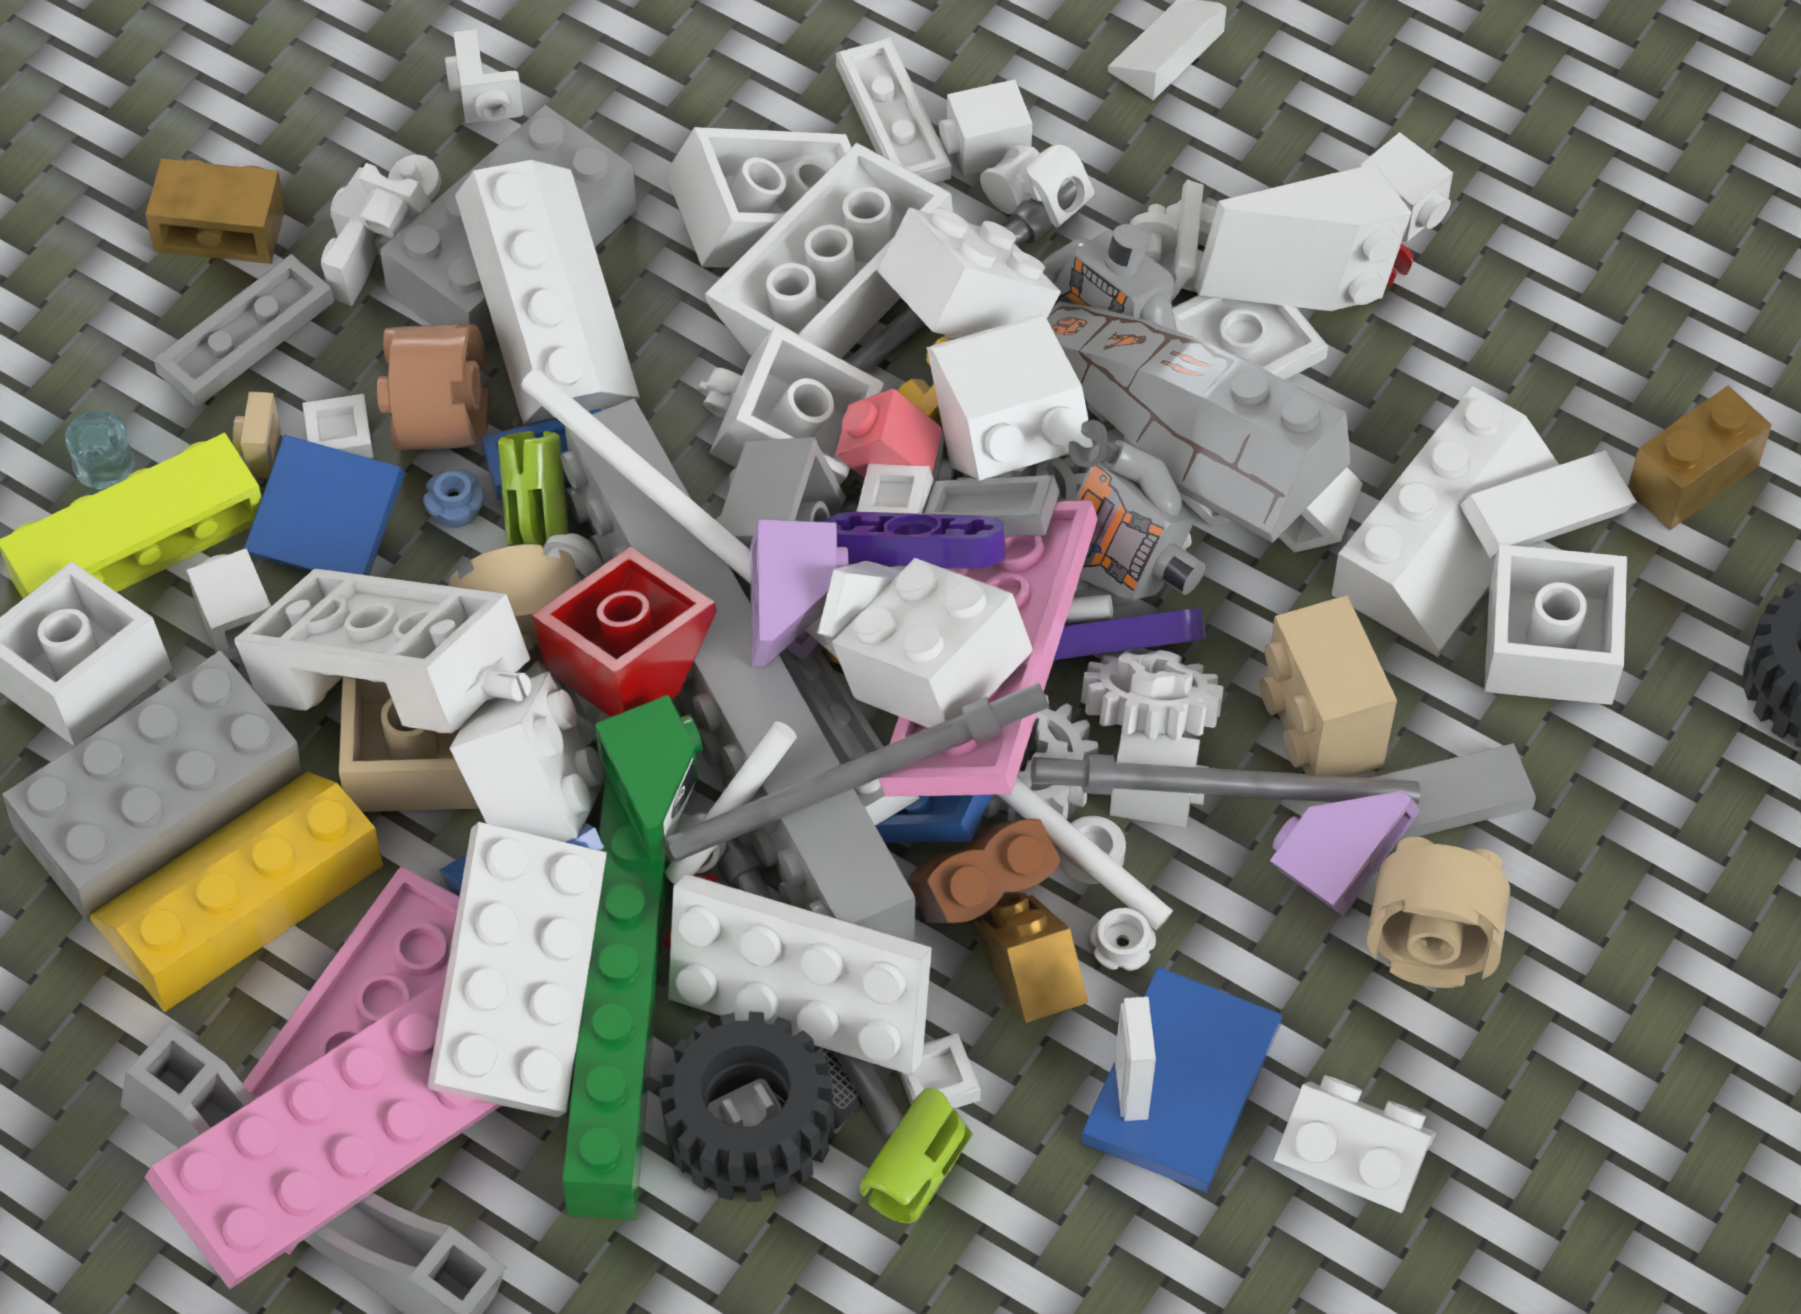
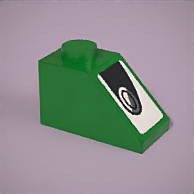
M669 695L595 723L599 758L650 862L662 858L668 847L666 837L674 834L698 781L695 754L703 751L701 737L693 719L689 714L679 717Z

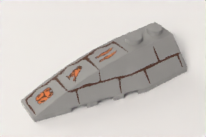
M1059 301L1052 308L1047 318L1082 385L1088 409L1102 423L1108 420L1124 435V442L1161 459L1165 463L1180 493L1271 543L1351 463L1347 415L1345 411L1246 359L1193 336L1147 320L1106 309Z

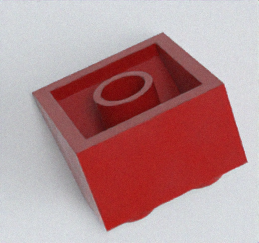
M629 547L532 614L546 672L550 671L554 678L608 716L613 717L666 695L673 699L679 694L717 610L713 600L634 548Z

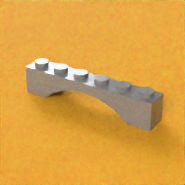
M169 1023L126 1071L120 1106L179 1149L256 1098L245 1088L223 1060L172 1023ZM374 1193L304 1239L305 1242L404 1314H483L494 1300L507 1268L451 1226L421 1217L390 1203Z

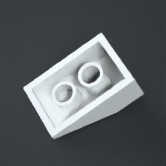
M694 127L665 174L701 266L731 268L851 149L846 134Z
M1376 163L1220 200L1197 273L1194 289L1199 296L1334 311L1357 304H1369L1383 297L1412 212Z

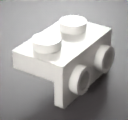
M1324 1075L1321 1085L1311 1081L1303 1084L1273 1161L1402 1213L1428 1147L1432 1145L1436 1132L1422 1127L1426 1116L1392 1101L1387 1102L1384 1111L1358 1101L1362 1089L1331 1076Z

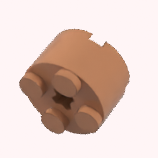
M463 324L386 328L383 345L385 359L389 364L388 376H380L378 378L377 400L382 414H392L391 440L394 450L450 449L479 446L478 443H482L481 436L487 435L490 414V388H482L479 369L488 368L485 346L479 328L476 325Z

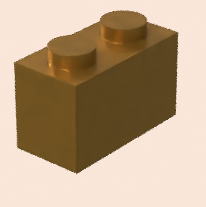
M161 159L145 214L154 252L271 264L286 208L279 171L263 169L257 166L239 167L209 164L199 160Z
M1727 385L1638 448L1628 488L1632 495L1669 530H1672L1759 467L1772 424Z

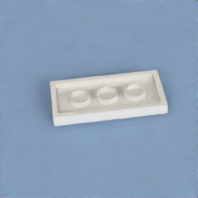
M478 822L471 828L427 1089L557 1118L566 1113L607 852Z
M685 874L673 888L668 1000L720 1016L734 1013L736 1021H748L749 1011L763 1012L765 1023L772 1025L779 1016L791 1022L793 1036L804 1030L813 1038L814 1045L912 1075L923 1059L932 947Z

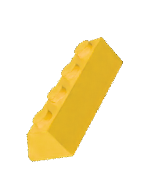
M305 772L91 913L90 918L162 1010L167 1012L381 868L383 863L376 829L337 782Z

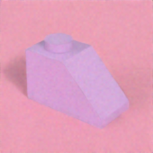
M782 520L757 521L750 546L752 667H765L822 616L833 570L848 566L847 547H837L836 523Z
M1402 791L1308 807L1300 819L1293 816L1280 829L1272 845L1276 853L1270 861L1280 872L1344 917L1421 810L1413 799Z

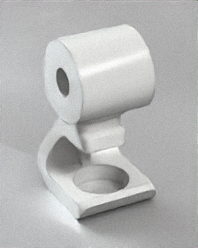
M1016 144L1005 154L998 165L986 169L980 175L983 191L1000 211L1012 214L1030 199L1042 201L1051 223L1056 228L1061 226L1095 196L1083 163L1078 155L1065 145H1054L1039 153L1032 146ZM1072 177L1077 188L1076 198L1068 209L1062 210L1058 204V190L1065 179Z

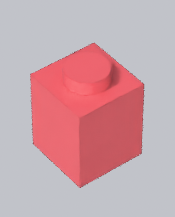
M893 388L848 404L847 411L842 419V431L835 456L864 479L868 464L929 466L932 473L943 428Z

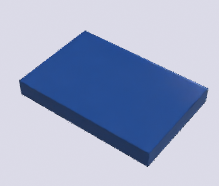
M1158 967L1144 996L1149 998L1156 1056L1148 1120L1124 1121V1117H1121L1114 1062L1082 1131L1081 1143L1208 1193L1281 1026L1282 1014Z

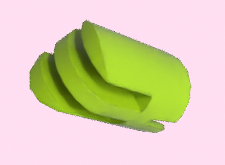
M528 431L501 437L498 441L507 547L523 545L524 543L544 546L548 538L553 535L569 534L564 471L560 458L562 447L559 434L543 431V437L535 438L534 432Z
M934 1087L927 1088L915 1098L860 1182V1192L864 1197L871 1188H874L868 1200L871 1207L893 1221L911 1224L920 1218L973 1136L970 1128L964 1123L961 1116L951 1106L942 1092Z

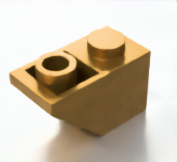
M1023 893L1003 895L989 911L972 919L976 933L1007 1005L1025 1023L1089 1003L1070 928L1033 895L1027 896Z

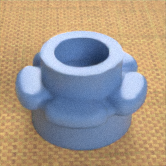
M461 469L448 472L442 471L435 474L427 482L426 489L428 493L423 496V503L427 512L439 524L450 528L463 527L474 521L485 500V492L482 487L478 486V478L471 472ZM451 492L459 493V495L457 496H448V494Z

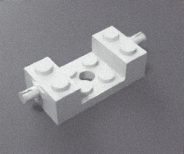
M314 569L234 639L257 695L265 704L287 707L293 710L307 711L309 708L319 704L325 698L326 692L340 681L343 676L366 679L371 682L386 683L402 726L452 734L455 730L461 728L464 722L488 699L491 700L498 697L522 702L524 701L523 696L527 698L531 689L529 677L524 673H516L530 660L507 594Z

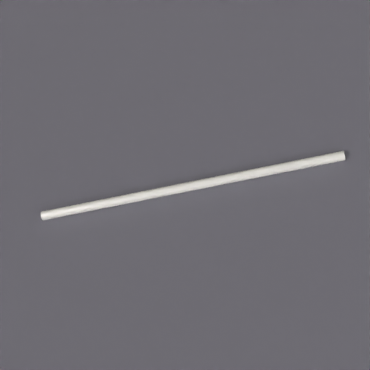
M538 368L533 369L527 374L520 388L751 584L750 549ZM820 617L805 631L838 659L832 645V641L836 637L818 634ZM1016 778L1012 794L998 795L1025 819H1040L1051 841L1126 906L1141 913L1153 929L1157 931L1171 915L1173 910L1021 780Z

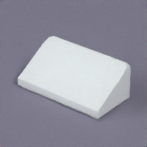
M1176 0L1108 66V72L1154 100L1224 32L1226 6L1211 1Z

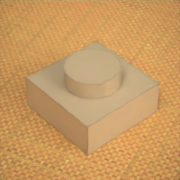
M249 392L245 416H236L234 421L233 446L238 453H243L245 465L254 478L269 479L277 456L281 426L274 393Z

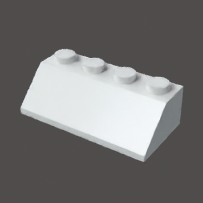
M856 143L705 293L706 302L750 356L754 354L769 332L777 325L842 359L901 298L877 270L908 208L934 214L937 208L953 212L951 193Z
M534 160L473 170L455 194L523 425L556 418L520 388L523 379L535 368H538L587 411L615 406L633 398L637 401L640 396L572 171Z
M1472 386L1338 553L1331 595L1336 598L1348 595L1353 608L1439 657L1489 592L1490 580L1496 557L1490 558L1462 511L1460 504L1470 494L1559 466V463L1526 415Z

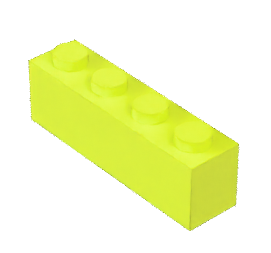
M222 433L208 441L194 443L182 453L151 468L137 470L129 475L126 480L94 495L80 497L71 503L69 507L46 518L21 525L12 534L0 539V551L8 575L22 599L31 594L70 562H74L115 592H119L251 528L262 497L258 483L226 433Z

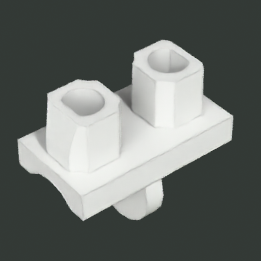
M410 155L397 161L391 168L388 179L379 173L376 166L366 163L358 177L368 197L357 217L363 226L378 233L374 243L379 251L380 248L431 205L430 201L434 199L440 190L442 183L441 174L434 162L426 156Z
M1188 179L1183 185L1182 199L1178 203L1170 205L1166 209L1160 204H1152L1149 206L1148 212L1139 214L1130 221L1131 225L1142 228L1148 234L1149 242L1145 254L1154 261H1158V264L1170 272L1174 280L1171 302L1182 288L1196 292L1194 284L1204 253L1197 250L1198 244L1206 246L1217 209L1202 203L1204 185Z

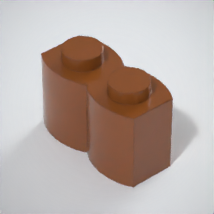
M1040 819L1003 821L979 831L973 836L971 842H967L962 851L944 852L927 859L915 868L906 882L915 896V901L926 923H961L975 919L989 911L1000 900L1004 892L1022 891L1041 883L1054 872L1061 859Z

